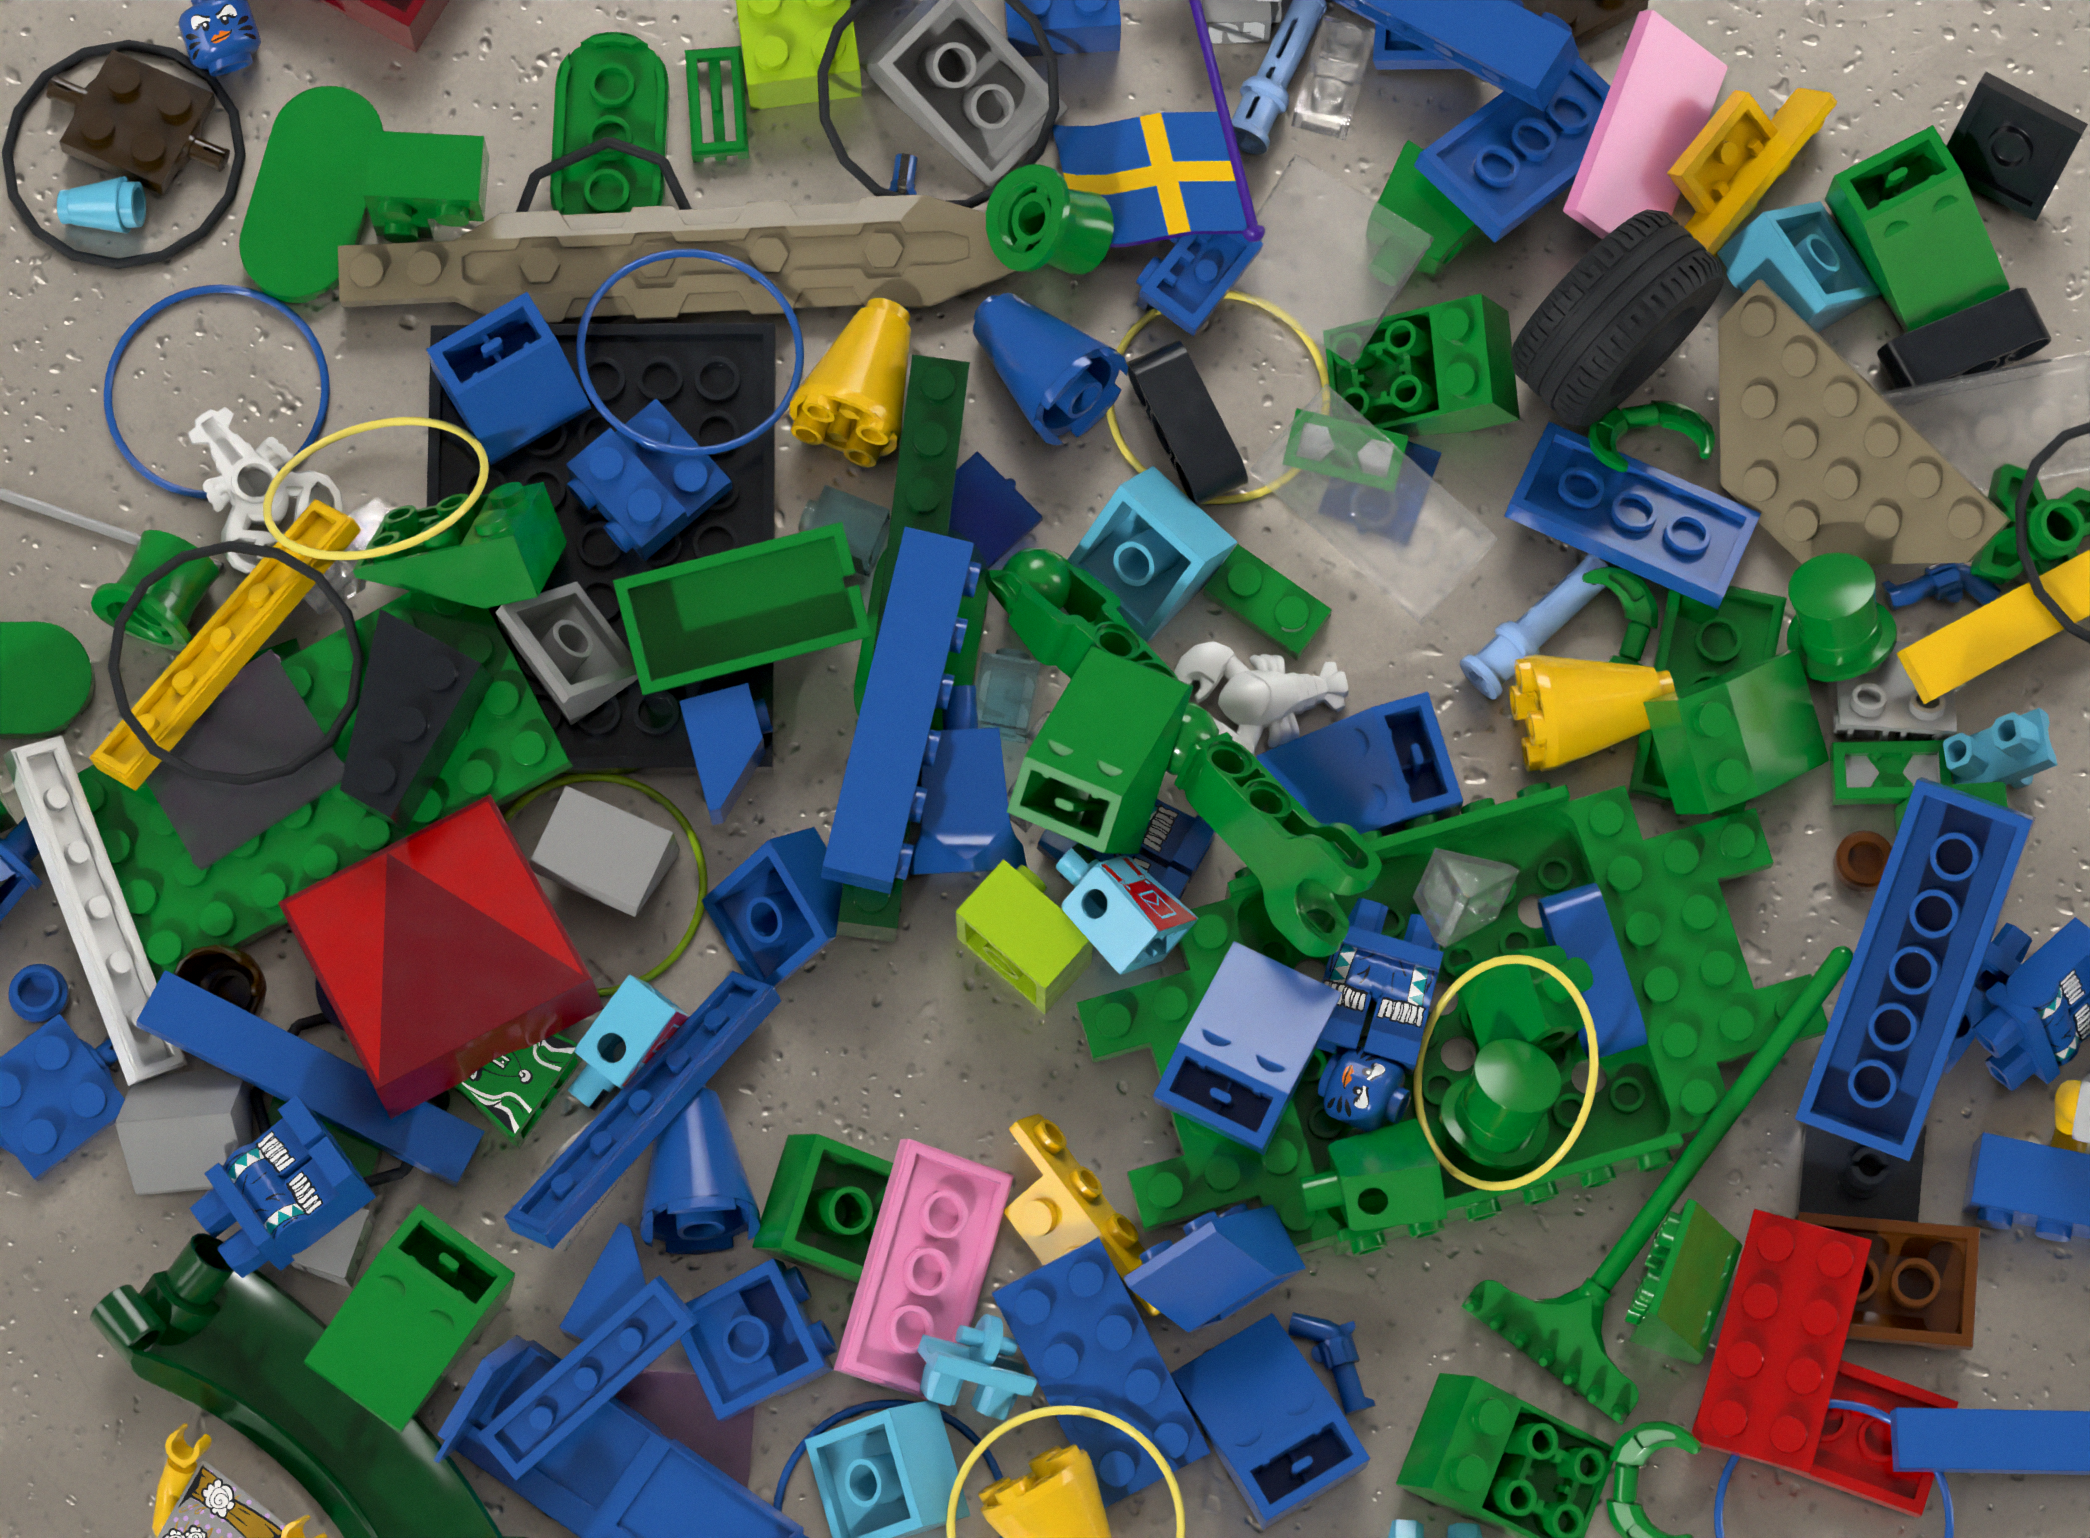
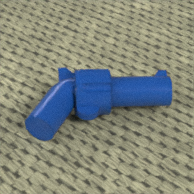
M1938 563L1925 568V575L1895 585L1889 580L1881 583L1886 601L1892 611L1932 596L1936 600L1946 598L1950 603H1957L1963 598V589L1981 604L1986 605L1994 601L2001 592V589L1992 582L1973 576L1970 572L1971 566L1964 563Z
M1293 1312L1288 1335L1320 1342L1313 1347L1311 1356L1316 1362L1323 1363L1326 1371H1332L1345 1415L1355 1414L1375 1407V1401L1364 1395L1355 1363L1360 1361L1352 1336L1356 1329L1355 1321L1338 1325L1327 1319Z

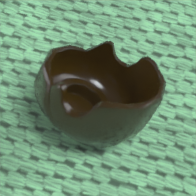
M219 944L194 948L177 963L174 975L257 1017L261 1015L267 984L260 966L251 955L232 946Z

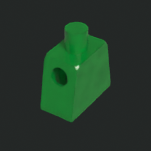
M1409 140L1403 146L1372 213L1367 237L1373 243L1382 248L1369 266V270L1379 281L1391 287L1398 286L1410 267H1413L1429 278H1436L1482 232L1473 221L1414 167L1420 152L1424 149Z
M1559 945L1516 950L1454 967L1458 979L1474 966L1489 959L1505 955H1525L1541 959L1555 966L1574 983L1580 993L1589 990L1593 985V974L1589 965L1579 957L1567 959L1565 950ZM1524 964L1500 965L1478 974L1460 988L1480 1050L1495 1040L1507 1038L1529 1042L1549 1055L1585 1026L1580 1010L1567 989L1556 978L1540 968Z
M1417 1118L1331 1142L1327 1146L1331 1171L1299 1177V1187L1306 1213L1339 1206L1349 1230L1363 1231L1448 1219L1440 1165Z

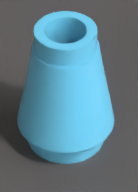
M123 176L71 188L70 190H60L57 197V213L62 224H73L127 234L132 228L143 226L146 218V196L140 182H130L127 177Z

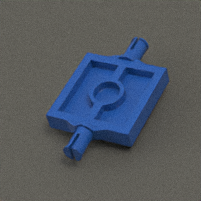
M60 1013L0 1057V1148L16 1156L36 1182L116 1122L125 1100L116 1088L112 1072L109 1069L112 1064L118 1061L110 1037L94 1049L92 1045L77 1037Z

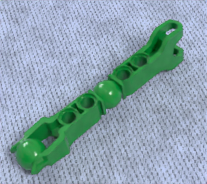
M1025 548L1011 556L1003 565L1002 570H988L985 577L988 590L1009 614V624L1038 662L1047 666H1057L1072 679L1091 646H1096L1178 679L1166 663L1124 620L1118 611L1121 606L1119 597L1086 570L1074 567L1062 555L1047 548ZM1064 607L1069 615L1064 614L1060 610ZM1188 702L1166 772L1171 775H1178L1174 785L1179 790L1183 789L1185 791L1186 799L1195 811L1260 880L1265 907L1272 924L1299 951L1308 956L1325 957L1338 952L1349 931V920L1336 902L1333 892L1337 895L1350 896L1372 888L1382 867L1379 856L1351 825L1339 822L1330 824L1318 822L1249 750L1233 741V737L1228 732L1219 735V729L1208 711L1194 702ZM1307 919H1308L1313 925H1315L1319 930H1317V929H1315L1313 926H1311V925L1309 924V922L1307 921Z

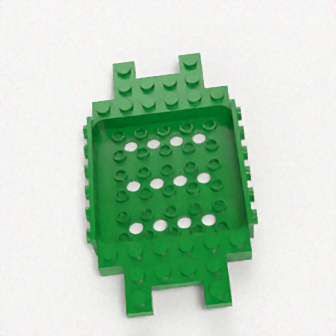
M1542 782L1519 790L1516 793L1517 799L1496 805L1493 798L1471 802L1460 809L1461 815L1439 821L1438 815L1430 814L1405 823V831L1384 837L1379 830L1360 834L1379 856L1382 863L1381 871L1372 888L1350 896L1337 895L1333 892L1336 902L1347 918L1358 898H1364L1387 906L1388 911L1381 934L1403 941L1411 914H1419L1441 921L1439 951L1444 952L1436 984L1442 983L1451 986L1457 980L1454 967L1516 950L1549 946L1543 927H1529L1520 920L1518 916V905L1527 897L1537 896L1544 898L1596 883L1605 902L1645 1025L1647 1044L1599 1058V1066L1603 1069L1606 1076L1605 1086L1595 1093L1586 1123L1570 1150L1559 1163L1539 1179L1515 1189L1489 1191L1461 1182L1440 1165L1448 1219L1363 1231L1349 1230L1339 1206L1306 1213L1303 1205L1299 1177L1331 1171L1327 1146L1331 1142L1346 1138L1348 1133L1355 1129V1127L1329 1116L1324 1109V1097L1318 1095V1086L1326 1065L1335 1053L1316 1048L1265 1155L1170 1111L1183 1155L1127 1171V1177L1144 1232L1196 1218L1212 1211L1216 1212L1257 1200L1259 1208L1273 1205L1298 1254L1332 1246L1335 1256L1352 1252L1353 1256H1362L1379 1251L1388 1246L1387 1241L1410 1235L1411 1240L1425 1238L1445 1230L1444 1225L1465 1218H1467L1468 1223L1483 1221L1501 1214V1208L1523 1201L1525 1206L1538 1205L1559 1197V1191L1578 1185H1581L1583 1190L1592 1189L1615 1181L1617 1179L1616 1174L1637 1168L1640 1173H1646L1672 1164L1674 1162L1673 1158L1677 1156L1684 1142L1690 1141L1695 1137L1727 1093L1718 1066L1755 1055L1812 978V974H1807L1754 989L1719 884L1769 869L1774 863L1756 808L1643 840L1625 785L1569 801L1570 794L1567 785L1551 788L1549 782ZM1248 866L1235 872L1236 879L1227 882L1225 900L1190 909L1199 919L1178 942L1186 971L1076 1002V1008L1092 1061L1096 1063L1150 1047L1161 1080L1182 1035L1234 941L1294 970L1304 961L1318 962L1326 970L1330 955L1311 957L1302 953L1272 924L1265 907L1260 880ZM1307 919V921L1309 922V924H1310L1311 926H1313L1315 929L1319 930L1315 925H1313V924ZM1461 989L1456 992L1458 1000L1456 1008L1447 1015L1439 1016L1425 1053L1422 1097L1427 1123L1439 1149L1460 1171L1484 1181L1503 1182L1513 1180L1543 1165L1555 1154L1570 1134L1585 1097V1093L1580 1092L1572 1082V1070L1578 1064L1589 1061L1584 1054L1579 1037L1569 1038L1548 1055L1560 1072L1561 1091L1557 1100L1547 1111L1549 1121L1547 1143L1540 1157L1531 1166L1520 1170L1503 1171L1474 1161L1453 1145L1442 1130L1439 1121V1107L1446 1090L1457 1080L1471 1075L1475 1064L1474 1061L1471 1067L1463 1071H1455L1448 1068L1441 1058L1443 1045L1452 1039H1463L1473 1047L1475 1059L1480 1051ZM1370 1000L1357 1046L1365 1047L1377 1002ZM1822 1005L1793 1044L1825 1035L1828 1022ZM1430 1011L1428 1012L1427 1020L1431 1014ZM1414 1071L1412 1076L1405 1074L1404 1088L1411 1091V1099L1404 1116L1398 1123L1417 1118L1413 1096ZM1389 1121L1386 1124V1126L1393 1125L1395 1123Z

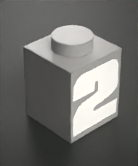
M1201 0L1212 44L1269 43L1271 23L1281 22L1282 1Z
M362 1207L310 1247L298 1254L292 1255L295 1259L291 1263L292 1266L298 1271L352 1288L376 1223L375 1218L369 1210Z

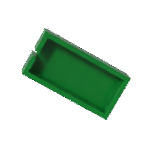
M843 521L613 580L642 695L645 696L870 638L872 633L859 584L845 589L843 578L853 576L856 573Z

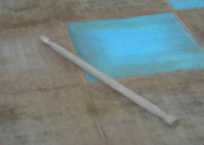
M0 487V500L136 546L140 540L141 535ZM213 560L218 567L219 574H221L224 563Z

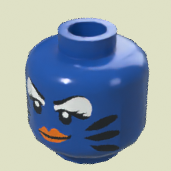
M191 0L193 6L181 14L178 22L191 63L197 68L208 69L211 76L230 74L253 63L252 55L259 49L261 38L248 1Z
M1357 1046L1356 1050L1349 1049L1344 1054L1335 1053L1324 1069L1318 1086V1095L1324 1097L1326 1113L1364 1132L1385 1127L1389 1121L1395 1124L1398 1123L1404 1116L1411 1099V1091L1404 1088L1405 1071L1403 1066L1392 1060L1363 1052V1047Z

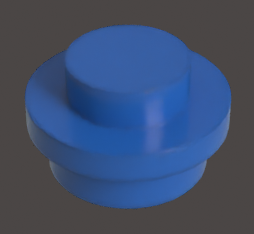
M46 964L29 965L21 969L12 979L8 992L9 1002L16 1014L22 1019L31 1023H45L59 1013L61 1014L65 1009L69 999L68 984L63 975L52 966Z

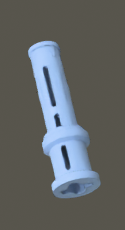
M1292 0L1256 76H1251L1243 82L1240 88L1242 99L1231 119L1239 150L1251 154H1264L1270 145L1268 134L1278 114L1286 112L1289 105L1287 88L1305 54L1322 15L1327 10L1325 0Z
M1588 553L1579 565L1516 622L1507 621L1496 627V636L1474 656L1468 654L1460 660L1461 669L1472 685L1492 700L1499 697L1503 691L1502 685L1515 674V659H1522L1528 655H1539V647L1606 587L1597 583L1583 582V574L1596 568L1608 567V565L1601 558Z

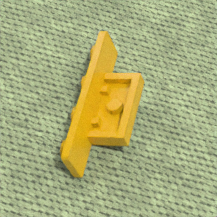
M1797 88L1770 120L1749 92L1734 90L1667 172L1668 176L1696 211L1684 228L1715 258L1718 256L1717 252L1723 247V244L1739 224L1754 212L1757 202L1773 182L1788 170L1791 160L1807 140L1822 128L1825 118L1837 105V100L1832 93Z
M1039 1113L1019 1119L1010 1126V1132L1043 1176L1004 1209V1214L1041 1263L1045 1265L1099 1236L1117 1273L1123 1280L1124 1276L1143 1265L1139 1256L1146 1250L1138 1241L1139 1234L1135 1226L1127 1217L1116 1213L1103 1196V1188L1096 1175L1077 1162L1066 1147L1067 1140L1061 1129ZM1133 1292L1152 1317L1162 1314Z

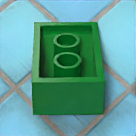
M1798 649L1786 651L1643 702L1676 814L1714 813L1758 797L1830 761Z
M820 1134L788 1135L760 1220L761 1227L755 1236L752 1248L798 1266L858 1284L893 1163Z

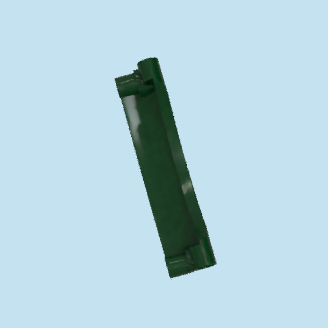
M197 1233L191 1237L169 1269L154 1273L140 1293L131 1284L123 1285L110 1292L93 1309L90 1321L138 1377L197 1405L249 1438L274 1458L309 1492L334 1522L344 1538H503L487 1509L452 1458L448 1456L440 1463L434 1461L442 1445L417 1414L400 1434L304 1364V1360L328 1326L259 1270L256 1269L244 1278H241L227 1264L218 1251L217 1247L224 1243L220 1239H214L209 1234Z

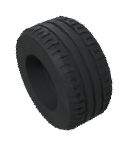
M1646 209L1635 214L1589 251L1566 274L1532 314L1515 340L1510 353L1515 374L1524 383L1528 384V387L1541 397L1552 410H1555L1566 423L1588 426L1598 421L1639 388L1698 325L1723 287L1724 277L1720 261L1710 252H1707L1706 248L1697 239L1693 238L1692 234L1683 226L1679 225L1668 212Z

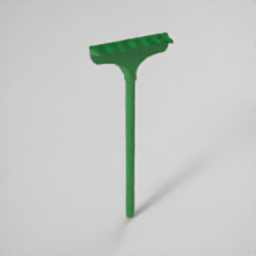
M1845 945L1836 946L1831 950L1591 1278L1587 1277L1580 1287L1564 1295L1546 1299H1530L1509 1290L1495 1280H1485L1472 1290L1462 1304V1307L1614 1421L1622 1425L1635 1408L1639 1400V1391L1635 1383L1621 1373L1606 1353L1601 1328L1604 1306L1611 1297L1610 1292L1848 970L1853 958L1852 950Z

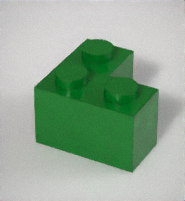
M369 130L363 197L376 236H384L387 241L393 243L417 242L418 238L433 239L435 221L450 227L466 226L469 224V221H484L490 158L484 136Z

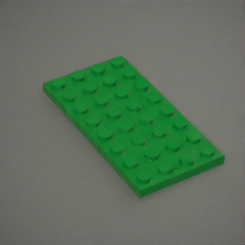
M409 591L356 620L355 625L364 654L358 705L333 746L292 775L239 786L193 779L161 761L135 791L98 770L94 764L77 773L156 983H158L165 970L174 974L177 963L194 948L225 944L239 950L288 923L278 904L281 900L491 794L497 807H500L573 767L490 608L484 609ZM380 609L478 661L494 678L493 683L406 831L356 805L340 790ZM345 627L219 695L173 747L170 753L199 769L245 775L287 765L323 740L348 698L353 655Z

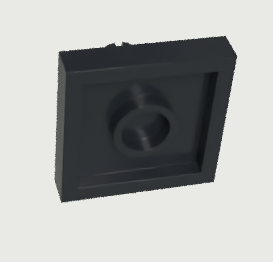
M1985 71L1946 147L1962 171L1968 187L2036 221L2088 124Z
M1804 1123L1795 1217L1799 1212L1918 1222L1926 1125H1924L1914 1155L1910 1161H1906Z

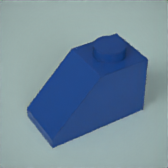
M748 683L679 701L712 826L725 822L766 753L762 735L773 732L764 698L753 701Z
M619 1222L559 1326L565 1337L578 1344L583 1342L647 1285L635 1238L630 1227Z

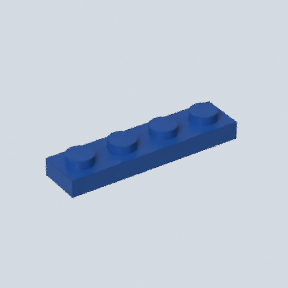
M661 1275L654 1278L483 1428L477 1436L514 1480L520 1479L700 1321Z

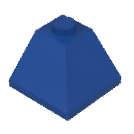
M815 827L769 839L702 899L705 909L745 976L774 986L775 989L831 942L837 933L843 883L821 878L827 847Z

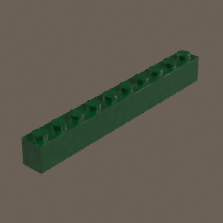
M912 354L873 656L904 528H914L948 537L970 362ZM908 821L903 843L906 844L909 842L911 821ZM894 878L891 894L843 883L836 935L895 942L904 880Z

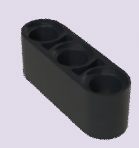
M2017 288L1896 337L1883 345L1877 351V356L1901 405H1909L2031 356L2051 342V336L2027 288Z
M1177 340L1126 362L1128 365L1127 373L1136 396L1187 497L1196 505H1200L1248 484V476L1242 458L1182 342Z

